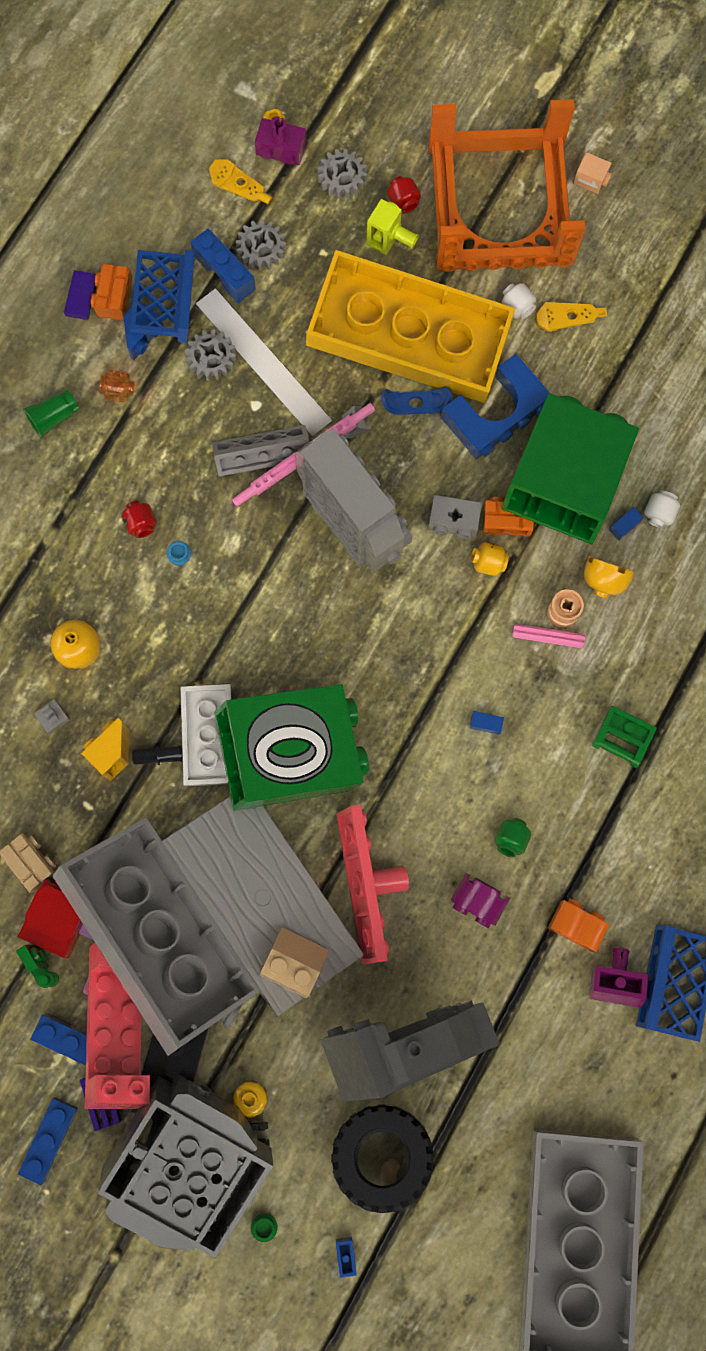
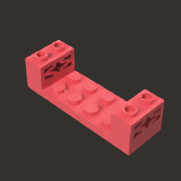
M96 943L89 947L85 1109H138L150 1103V1075H141L142 1015Z

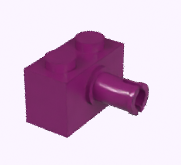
M275 117L273 120L262 118L255 139L256 155L265 159L279 160L289 165H300L307 143L306 128L286 124L284 118H281L280 122V117Z
M621 947L613 948L612 968L596 965L591 974L589 999L641 1008L646 1001L648 974L627 971L630 951L624 948L623 952H621Z

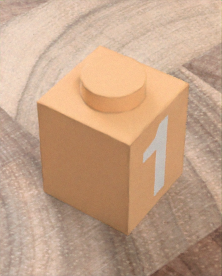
M586 152L577 170L573 184L599 194L602 186L607 187L612 173H609L611 162Z

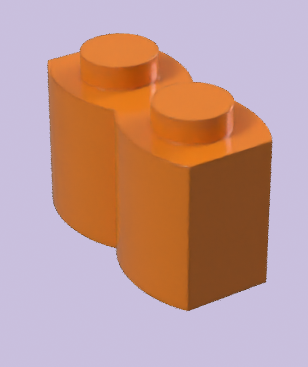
M569 898L568 902L565 900L560 901L548 929L591 952H597L610 924L604 921L606 917L595 911H591L590 914L582 910L583 905Z

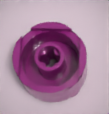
M465 873L451 898V901L454 902L452 908L464 915L467 912L477 916L475 921L486 928H489L491 924L496 926L511 898L506 895L502 899L499 897L501 895L499 890L478 878L471 881L468 879L470 874Z

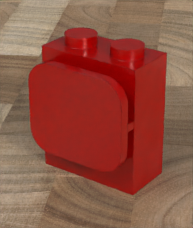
M55 879L53 881L44 880L41 888L37 890L25 915V922L18 934V938L62 958H69L80 936L79 932L83 923Z

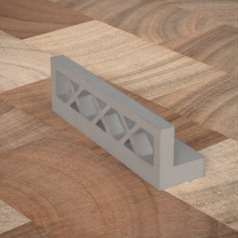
M302 425L212 442L218 476L276 466L308 444L309 436L306 426Z

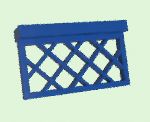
M138 250L130 324L131 333L178 337V342H188L194 269L193 250H185V255ZM142 259L153 260L156 264L147 268L142 263ZM168 262H178L179 267L171 271L165 264ZM159 268L167 274L161 279H158L153 274ZM148 276L154 283L145 288L140 281ZM170 279L177 284L172 290H169L164 285ZM159 287L165 294L156 299L150 292ZM147 296L152 303L144 308L138 300ZM170 298L176 305L167 310L161 303ZM158 307L164 314L155 319L149 311ZM142 316H145L150 321L146 326L136 325V320ZM169 318L174 323V329L164 328L160 323Z
M656 925L646 973L648 974L646 1001L639 1008L637 1027L700 1042L706 1013V956L701 958L695 947L701 942H706V936L679 930L667 925ZM675 935L683 936L688 944L680 952L674 946ZM691 950L697 962L687 968L681 956ZM677 959L683 972L673 978L669 971L670 963ZM701 966L705 973L704 979L696 983L690 972ZM686 975L693 987L682 993L676 982ZM672 985L678 997L668 1003L664 997V992L666 988ZM696 991L700 998L699 1005L692 1009L686 997ZM682 1001L688 1013L677 1019L671 1007ZM667 1011L673 1023L666 1028L659 1027L660 1015ZM689 1017L695 1023L693 1035L687 1034L681 1026V1023Z

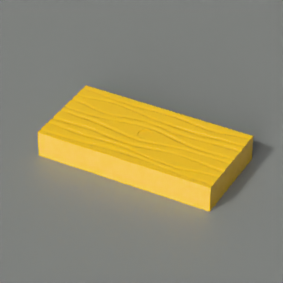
M335 250L306 334V346L438 389L448 387L453 394L485 403L515 308Z

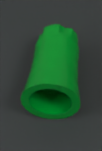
M68 390L61 394L57 393L35 405L23 408L28 421L40 438L58 424L70 418L73 413L80 410L76 400Z

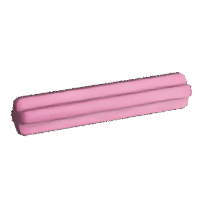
M515 624L513 627L512 635L514 638L582 648L585 644V635L580 633L523 624Z

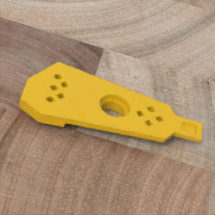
M228 159L214 160L209 167L212 185L253 202L260 200L269 204L272 200V196L264 193V186L237 168ZM239 180H244L245 184L238 185L237 182Z
M545 302L536 313V322L539 328L552 332L562 328L593 323L597 317H607V309L595 308L592 304ZM573 313L576 318L572 320L567 315Z

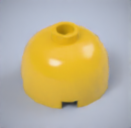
M588 556L584 569V579L587 585L595 589L593 594L606 599L608 595L623 593L631 584L635 574L634 571L607 561H601L591 556Z
M74 619L65 621L57 626L52 633L50 645L52 654L61 665L69 669H83L93 664L98 658L101 640L94 627L85 621Z

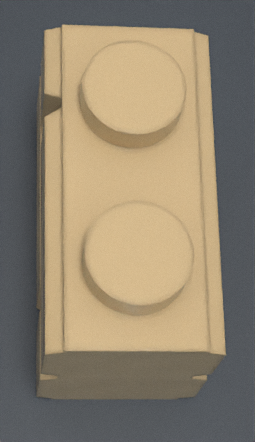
M22 833L0 850V856L28 892L35 893L41 888L44 880L50 881L53 879V874L56 872L54 868L57 865L48 854L43 856L39 850L41 844L33 835L28 837V835Z

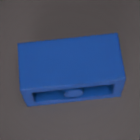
M633 507L615 522L609 531L620 541L641 523L644 517Z
M473 711L469 729L500 735L504 717Z
M352 1237L336 1239L340 1278L357 1276Z

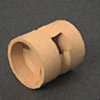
M569 589L561 590L555 594L547 608V617L551 624L557 628L572 626L583 611L584 603L579 593Z

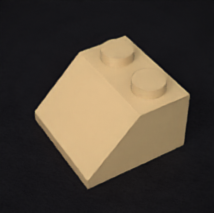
M281 927L259 976L295 994L308 998L329 950Z

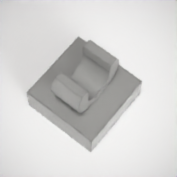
M353 406L342 415V419L347 415L352 416L362 409V406ZM369 416L357 423V427L345 434V437L355 438L358 434L366 433L370 430L371 426L365 425L364 422Z
M55 699L34 713L49 735L70 721Z

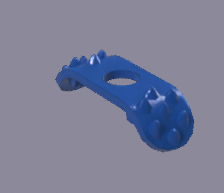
M442 387L433 391L403 393L386 389L382 391L381 399L385 409L395 415L430 414L441 412L442 408L451 402L452 392L448 387ZM413 398H419L422 400L423 405L419 408H413L410 406L409 401Z

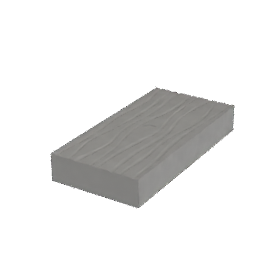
M228 797L162 841L261 990L260 994L276 1017L304 998L259 976L281 927L329 950L311 992L364 955L263 806L233 811L231 797Z
M147 818L138 821L63 863L53 874V878L168 1056L261 991Z
M533 1128L519 1351H634L643 1142L638 1138Z

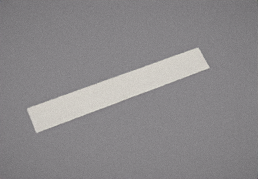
M216 289L196 303L220 332H224L225 338H231L232 345H235V349L298 421L306 426L307 431L312 436L332 421Z

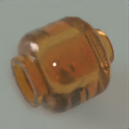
M107 370L105 375H101L99 394H103L104 399L107 401L126 402L128 396L134 394L135 381H130L128 372Z

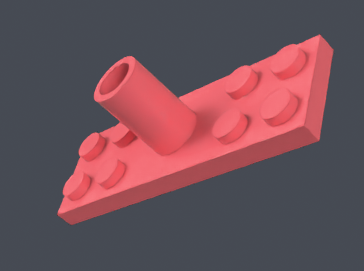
M361 805L350 806L336 813L358 945L364 954L361 957V963L363 965L388 961L389 946L383 936L382 929H384L385 923L383 915L379 912L377 896L407 891L409 888V877L404 866L372 870L369 855L371 842L369 837L366 836L365 831L367 824L366 814L362 811Z

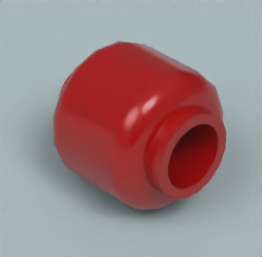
M398 176L394 178L387 191L390 201L402 209L403 213L412 212L419 206L421 199L419 189L410 177Z
M138 500L132 501L126 505V509L121 515L128 534L136 536V538H144L154 532L157 520L149 504L140 503Z

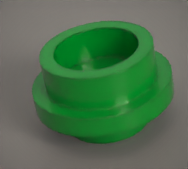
M259 1214L252 1221L251 1233L259 1242L271 1241L277 1233V1222L270 1214Z

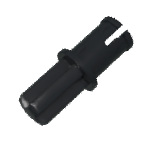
M157 745L156 748L133 750L132 761L135 765L150 763L160 765L163 762H183L182 746L159 748V745Z

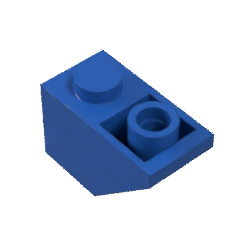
M138 300V302H139L144 308L147 306L146 304H144L143 302H141L140 300ZM131 307L123 318L127 349L130 357L135 360L138 355H142L146 351L148 343L152 338H156L158 335L130 332ZM153 309L149 311L155 319L160 316ZM145 316L136 320V325L146 326L150 323Z

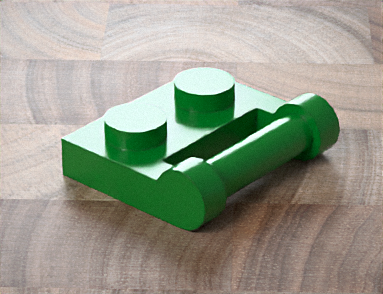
M611 706L592 746L597 749L602 748L630 762L631 766L638 768L657 728ZM609 733L637 747L636 753L634 754L606 740V734Z

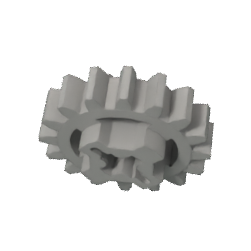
M335 149V155L328 152L327 160L321 159V166H318V183L322 184L323 191L329 189L330 197L336 193L337 199H340L342 195L349 199L350 193L358 195V188L364 189V182L367 181V166L363 164L362 157L356 159L355 151L350 155L347 149H344L343 153Z
M260 220L259 225L251 221L252 227L250 228L244 225V233L238 232V240H236L237 255L242 258V263L246 264L249 262L250 269H253L256 265L259 271H262L263 266L270 270L271 263L278 266L279 258L284 259V250H286L284 233L280 234V227L277 226L273 229V222L270 221L267 225H264L263 220ZM246 246H248V250H251V254L247 251Z
M212 329L211 334H207L205 330H202L203 336L200 337L194 334L195 341H188L189 348L185 349L187 356L185 360L187 365H190V372H196L197 378L200 379L205 375L206 380L210 381L211 376H214L218 381L219 374L222 373L226 377L228 376L226 369H234L232 362L237 360L236 354H234L236 352L235 345H231L230 337L225 339L224 332L216 335L215 329ZM222 347H223V348L225 349V351H226V356H224V354H223V352H222V349H221ZM196 354L198 355V358H200L199 363L195 359Z

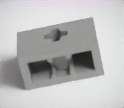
M434 495L428 530H432L433 533L438 535H446L447 533L457 534V537L462 539L476 537L482 503ZM452 516H457V522L452 521Z

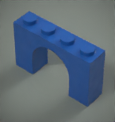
M517 354L498 366L495 375L496 379L512 396L515 403V411L508 418L500 421L486 420L473 410L462 395L442 408L441 419L476 460L482 455L484 457L488 456L493 452L496 444L500 441L505 443L513 436V432L516 429L525 428L532 421V417L536 414L540 415L547 395L550 393Z

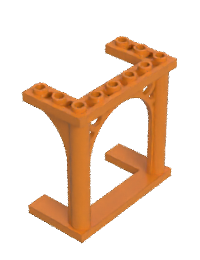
M574 99L550 100L544 128L454 132L457 113L456 104L432 105L428 152L432 154L438 237L436 270L451 272L458 269L474 271L482 268L498 270L506 267L521 269L530 266L544 268L554 265L559 267L574 265L586 229L585 220L571 221L569 213L564 145L575 109ZM543 149L547 212L541 225L529 236L507 243L483 239L468 229L460 218L456 205L453 153ZM551 227L550 232L544 231V228ZM544 237L549 241L550 246H539L535 238ZM473 240L475 245L472 249H463L464 241ZM526 244H530L532 247H523V246L526 245ZM480 246L486 247L484 249H478Z

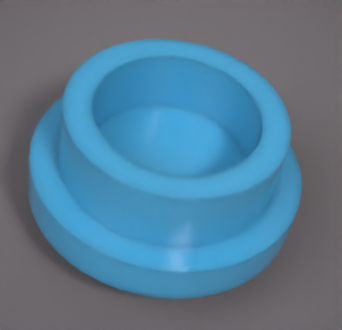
M181 541L172 543L167 549L168 560L178 566L186 564L191 558L190 547Z

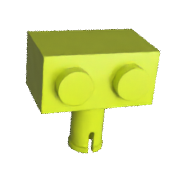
M383 199L379 201L367 220L366 245L384 255L388 254L396 240L413 249L419 235L402 227V209L395 203L387 202Z

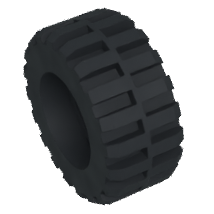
M386 1104L368 1106L351 1115L340 1127V1131L334 1139L333 1152L331 1154L333 1175L340 1190L352 1203L370 1212H396L411 1205L424 1192L433 1172L434 1154L426 1129L411 1113L402 1110V1108L387 1106ZM378 1132H388L397 1136L404 1143L408 1153V1165L403 1176L395 1183L385 1186L376 1185L368 1181L362 1175L358 1166V1151L361 1144L367 1137Z

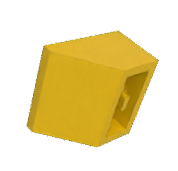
M119 718L115 721L112 719L102 728L103 733L97 738H91L84 745L83 748L85 750L81 753L110 781L129 764L130 729Z

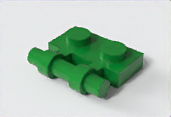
M24 945L16 950L28 973H32L40 987L49 988L55 987L58 984L59 976L57 973L49 971V965L46 962L49 958L44 949L38 948L36 945Z

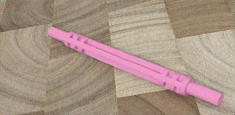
M369 403L352 416L347 415L325 432L334 428L338 435L341 433L345 435L356 428L357 423L376 410ZM295 453L251 482L250 487L232 499L234 504L238 507L255 494L260 495L297 469Z

